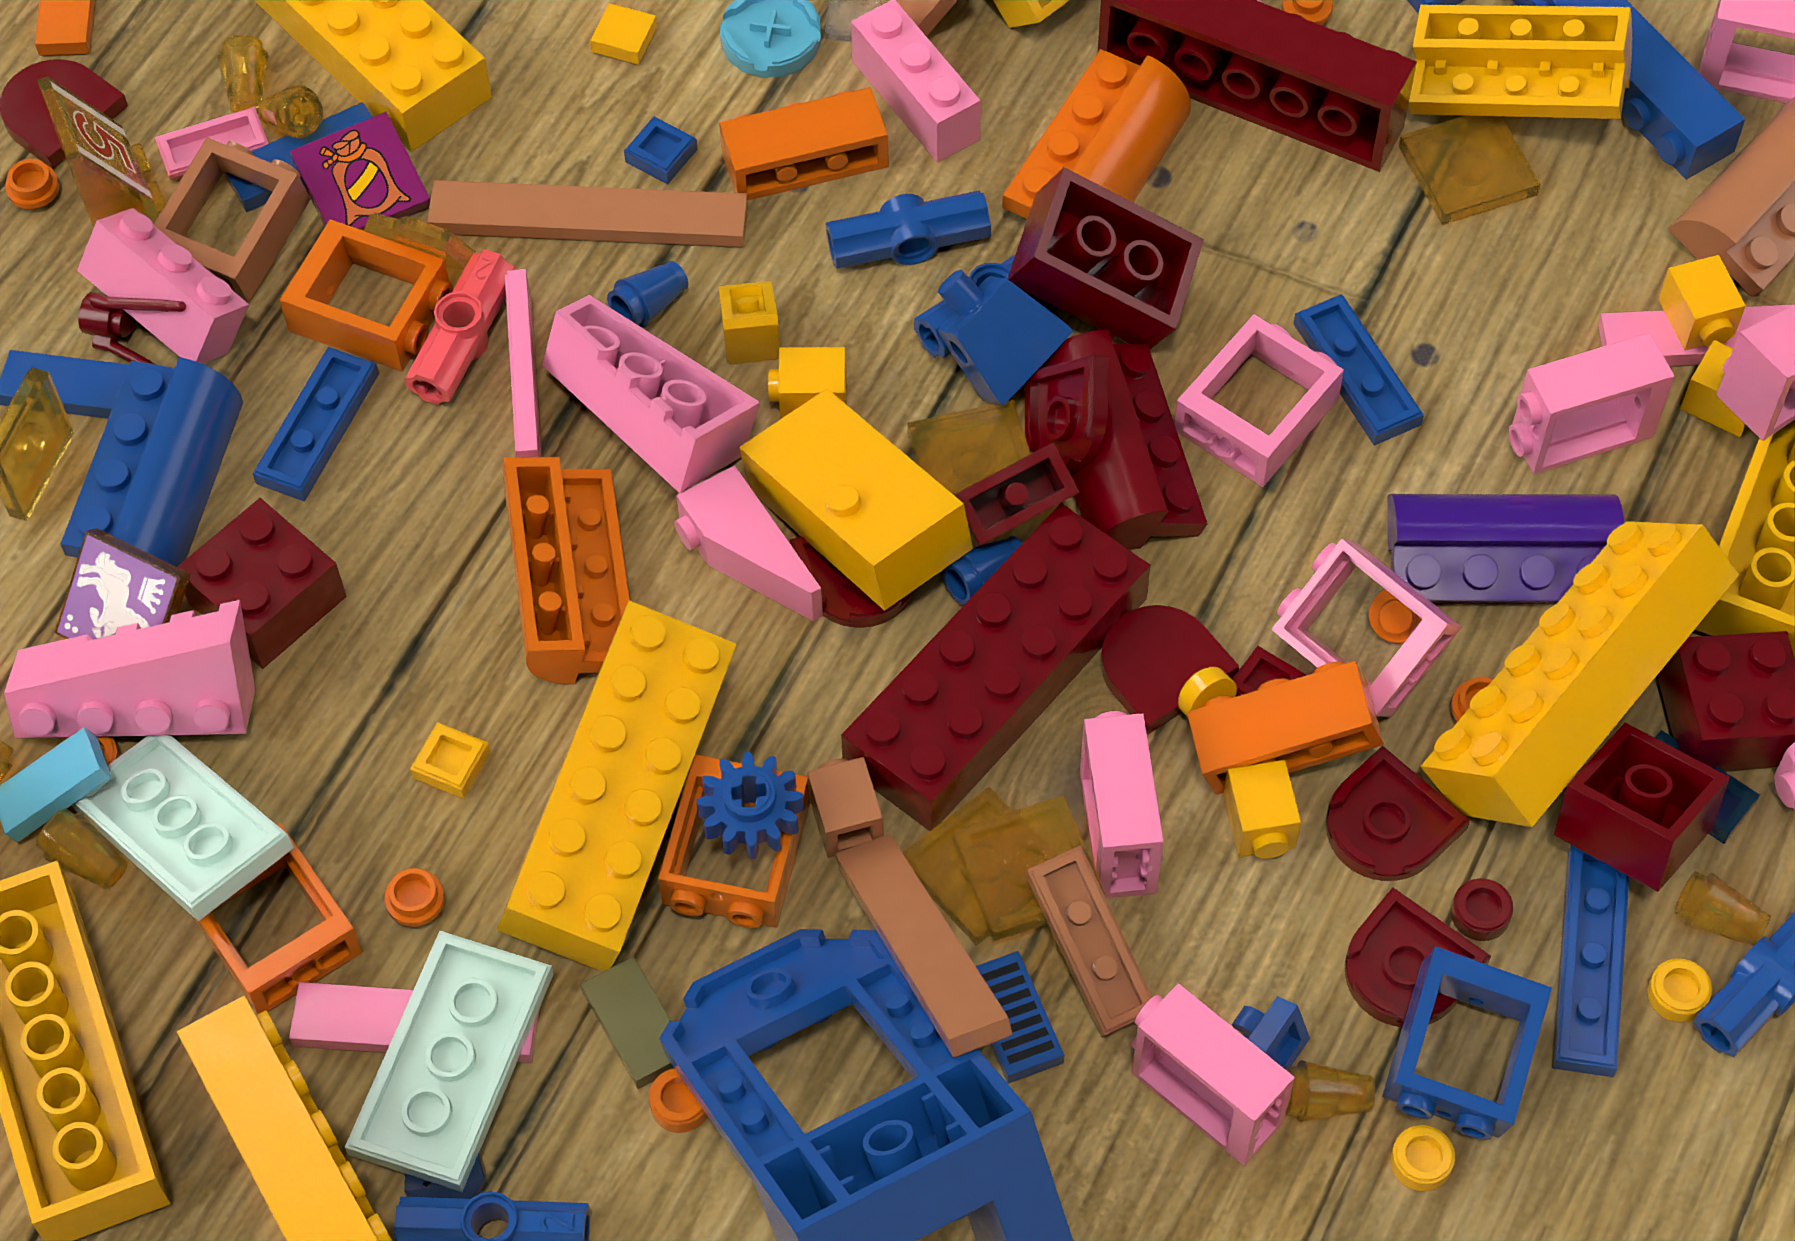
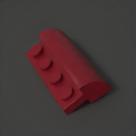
M1109 330L1089 331L1066 339L1039 369L1089 355L1109 357L1108 420L1105 436L1094 460L1076 474L1071 475L1080 492L1075 497L1081 517L1127 549H1141L1150 536L1199 537L1208 523L1148 344L1113 343Z

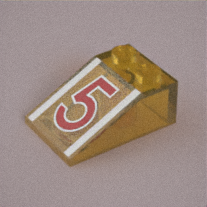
M48 76L38 79L37 82L93 228L97 220L131 208L147 216L154 225L159 216L158 214L162 212L166 204L157 182L154 181L148 184L145 182L143 175L151 173V169L141 144L137 143L130 146L122 125Z

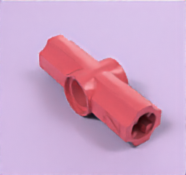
M486 249L481 253H473L452 293L445 295L437 302L434 309L436 322L405 377L407 388L415 392L421 400L438 406L442 402H450L471 361L482 356L487 350L489 343L487 331L506 298L505 275L508 270H516L515 266L508 263L501 254Z

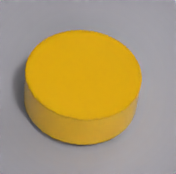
M1218 667L1202 669L1184 684L1179 695L1178 706L1188 717V711L1201 708L1206 701L1219 696L1236 697L1237 686Z
M1681 958L1670 959L1661 963L1655 969L1647 988L1648 1000L1652 1008L1667 1020L1673 1022L1692 1021L1696 1019L1701 1009L1705 1008L1711 998V980L1705 970L1695 962Z
M1427 1125L1412 1126L1404 1130L1397 1137L1391 1152V1168L1396 1178L1404 1186L1416 1191H1431L1439 1188L1448 1180L1455 1163L1454 1147L1450 1139L1437 1128Z

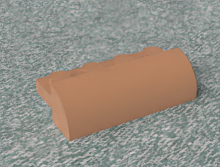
M1795 97L1779 110L1668 227L1669 231L1698 260L1719 255L1728 273L1751 297L1764 290L1795 256Z

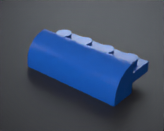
M181 357L178 358L175 368L137 361L130 362L60 543L65 556L80 558L86 537L89 535L177 578L175 586H177L179 579L175 568L187 559L243 405L240 392L229 379L204 364Z

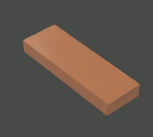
M1081 845L1024 871L1100 1036H1105L1134 1022L1141 1009L1152 998V995Z

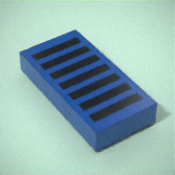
M1019 951L977 965L976 968L1009 1018L1013 1035L991 1044L1007 1083L1009 1084L1063 1064L1065 1055Z

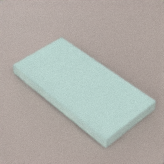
M171 735L145 737L108 765L111 774L110 779L72 804L77 813L197 921L204 918L294 848L287 833Z
M439 931L345 1145L347 1154L463 1192L554 975L552 965Z

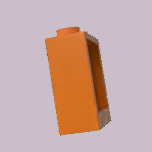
M330 219L279 301L288 331L403 372L413 354L418 355L428 337L429 327L435 319L434 309L437 302L445 295L452 293L453 286L449 282L445 259ZM353 263L414 284L390 326L328 305Z
M695 754L658 877L662 904L669 905L672 910L687 916H701L703 913L727 917L730 922L745 928H758L761 924L777 928L810 806L809 777L796 774V789L794 791L803 793L804 810L796 814L799 831L797 834H787L782 831L780 837L781 850L776 852L766 892L686 876V872L702 818L698 817L697 799L706 796L703 792L702 778L704 776H714L717 779H721V759ZM729 761L735 769L742 767V763ZM777 770V776L783 773V771ZM755 803L745 804V807L749 808L756 806Z
M278 823L277 826L287 833L282 824ZM290 836L289 838L294 846L291 851L218 907L285 867L323 922L248 968L211 912L200 921L193 917L257 1014L265 1010L269 1012L296 995L299 982L315 983L363 953L353 926Z

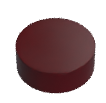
M1485 878L1472 879L1460 886L1451 906V918L1455 927L1464 936L1476 941H1489L1501 936L1508 928L1513 914V901L1509 892L1496 881Z

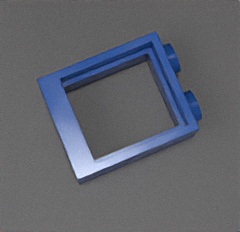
M1435 946L1421 963L1382 1097L1396 1101V1107L1410 1116L1431 1119L1433 1115L1455 1122V1128L1467 1136L1482 1140H1490L1492 1136L1501 1137L1515 1123L1552 987ZM1437 993L1520 1021L1497 1103L1414 1073Z

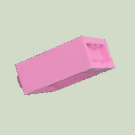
M1718 0L1705 42L1699 73L1715 89L1787 103L1795 97V55L1735 44L1732 41L1737 27L1795 39V0Z
M1253 314L1177 400L1174 422L1177 433L1261 487H1264L1338 401L1344 369L1337 366L1328 355L1318 351L1315 352L1292 338L1281 326L1269 324ZM1251 354L1308 389V392L1270 435L1262 432L1212 400Z
M1649 332L1527 369L1521 394L1517 397V409L1512 425L1509 426V439L1514 452L1519 457L1524 456L1533 474L1654 437L1675 376L1651 333Z
M1341 539L1337 545L1335 543L1329 544L1317 556L1312 565V570L1315 571V574L1302 590L1296 588L1283 600L1277 611L1281 618L1271 630L1317 668L1330 662L1347 663L1307 629L1355 567H1359L1423 619L1376 680L1372 683L1365 678L1376 716L1392 717L1462 627L1360 544Z
M1111 711L1102 713L1095 718L1084 719L1080 779L1096 879L1105 898L1157 893L1164 841L1144 714L1127 715L1123 712Z
M1178 983L1164 999L1158 994L1153 996L1135 1019V1024L1138 1025L1137 1036L1132 1043V1048L1135 1049L1132 1074L1245 1166L1284 1123L1295 1077Z

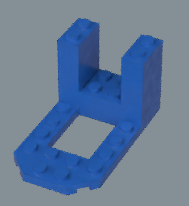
M799 929L694 981L683 998L686 1005L685 1012L679 1021H669L659 1037L667 1058L754 1182L776 1241H917L967 1215L976 1241H1073L1031 1110L978 1049L958 1057H952L876 930H853L849 939H826L822 929ZM853 1004L913 1079L804 1134L748 1056L756 1052L768 1050L776 1045L778 1041L812 1024L821 1023L830 1018L833 1013Z

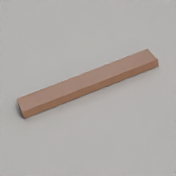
M434 180L427 225L429 233L744 247L748 196L746 193Z
M887 834L835 853L840 872L952 1057H958L1012 1036L1007 1014L892 836Z

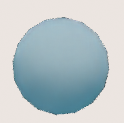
M735 0L728 5L723 14L724 20L720 25L721 47L728 61L742 72L761 78L783 77L800 71L814 59L821 46L820 17L814 5L808 0Z

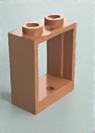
M206 137L155 221L154 226L177 245L187 249L195 260L217 278L228 283L236 294L247 303H250L311 199L300 179V173L288 163L278 159H274L270 163L255 157L249 149L239 143L228 141L225 145ZM224 172L272 191L235 256L185 237Z

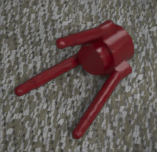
M90 292L81 303L78 324L82 333L93 335V348L111 352L129 363L137 361L157 365L116 342L120 336L127 337L132 332L135 324V319L125 310L183 312L186 309V304L183 301L109 297L105 294Z

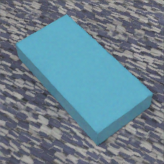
M83 727L0 785V821L7 836L18 843L111 778L95 734Z

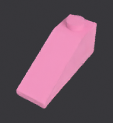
M735 465L676 495L679 519L674 521V525L681 541L688 550L697 548L709 566L811 621H815L823 616L821 587Z

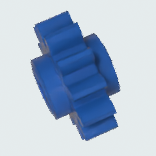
M745 752L742 758V767L736 769L731 762L721 759V779H717L714 776H704L702 778V785L706 796L697 799L698 817L706 819L703 823L705 837L707 839H715L723 834L724 853L727 855L734 852L739 843L746 844V850L751 859L757 857L759 852L758 844L762 842H767L768 846L774 851H780V831L787 834H797L799 826L796 814L804 810L803 793L794 791L796 789V774L794 771H786L777 776V763L774 756L767 758L763 766L758 767L754 764L752 754ZM755 803L756 806L749 808L745 807V804Z

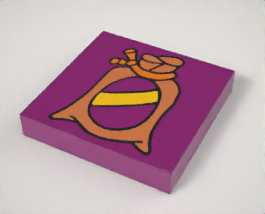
M387 112L290 151L291 160L296 170L300 173V178L324 226L331 219L365 232H371L430 207L431 199Z

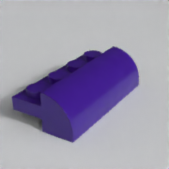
M1389 494L1387 496L1388 551H1391V570L1433 604H1557L1573 585L1575 575L1583 567L1591 564L1607 545V538L1611 532L1624 524L1622 505L1619 497L1615 494Z

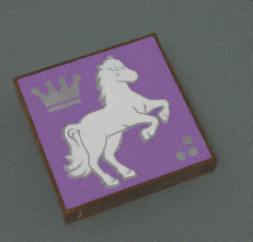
M98 528L86 530L55 634L65 639L87 634L92 639L115 635L117 627L139 623L142 629L170 622L171 615L179 613L191 574Z

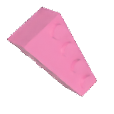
M591 295L561 308L555 313L542 366L679 493L741 457L739 447L749 440L760 405L758 400Z
M1795 304L1740 331L1732 354L1722 368L1725 373L1716 396L1762 441L1795 420Z
M236 600L220 604L219 611L196 616L194 610L171 615L170 622L142 629L139 623L117 627L115 635L92 639L87 634L18 650L4 692L14 738L70 737L83 727L97 737L246 734L256 690L241 602Z

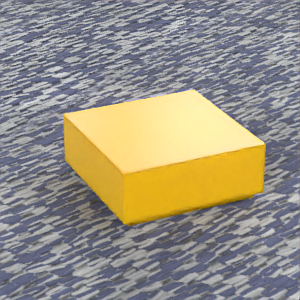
M608 3L590 40L591 51L639 65L657 29L656 15Z
M437 722L410 768L412 778L464 799L491 752L489 743Z

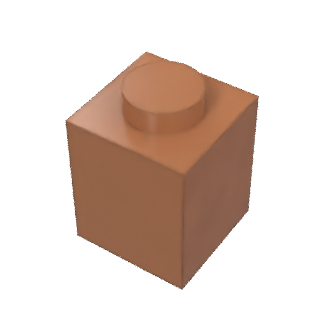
M864 757L849 761L843 758L833 759L821 764L815 770L807 771L810 803L827 858L835 857V853L884 836L883 816Z

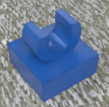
M1278 996L1265 1014L1254 1007L1244 1006L1232 1023L1234 1029L1244 1032V1037L1286 1071L1290 1069L1310 1039L1298 1005Z

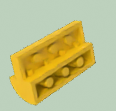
M1420 5L1413 42V51L1417 64L1408 105L1410 114L1621 119L1625 88H1629L1631 73V8Z

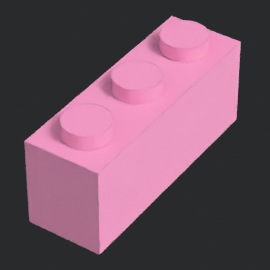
M891 0L851 21L852 61L937 163L980 140L981 100L896 0Z
M134 208L96 221L77 269L80 274L109 297L183 301L186 304V309L183 312L125 311L179 357L201 364L229 353L249 307V304L236 294L228 283L213 275L195 260L187 249L177 245L154 226L147 216L139 213Z

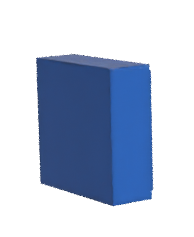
M654 116L624 150L625 162L668 185L698 150L697 139Z

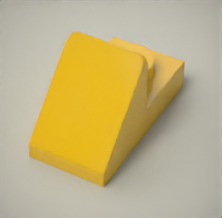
M772 281L718 286L727 362L729 364L778 359L780 347L779 326Z

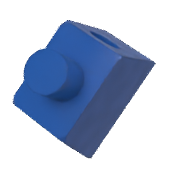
M958 270L951 274L938 289L941 297L954 309L953 314L940 326L938 330L939 335L978 395L986 402L1004 406L1074 332L1069 325L1005 278L990 276L977 287L963 270Z

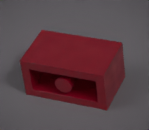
M1053 442L953 495L964 503L974 548L1080 492Z

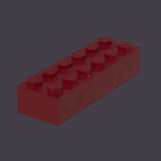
M1101 0L1098 51L1102 49L1140 66L1147 55L1157 59L1180 78L1189 93L1190 99L1378 172L1381 171L1404 129L1417 61L1404 57L1395 51L1385 50L1356 39L1348 33L1335 31L1306 20L1298 14L1285 12L1257 0Z
M1060 503L841 734L842 758L849 761L864 757L874 790L932 833L1101 650L1105 636L1112 626L1124 614L1139 608L1147 600L1151 565Z

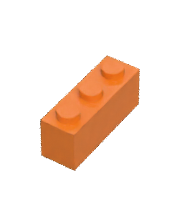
M871 87L855 91H843L834 96L804 103H792L782 108L752 115L744 114L731 120L719 122L722 156L734 193H746L748 200L889 167L888 133Z
M1356 660L1349 663H1326L1315 669L1313 674L1293 680L1274 679L1262 684L1257 691L1241 696L1215 697L1206 701L1201 708L1187 712L1202 775L1216 795L1224 792L1227 769L1285 760L1288 773L1384 745L1368 683Z

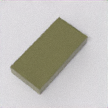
M634 956L580 983L583 995L637 1089L653 1082L663 1072L674 1068L667 1058L659 1039L671 1020Z

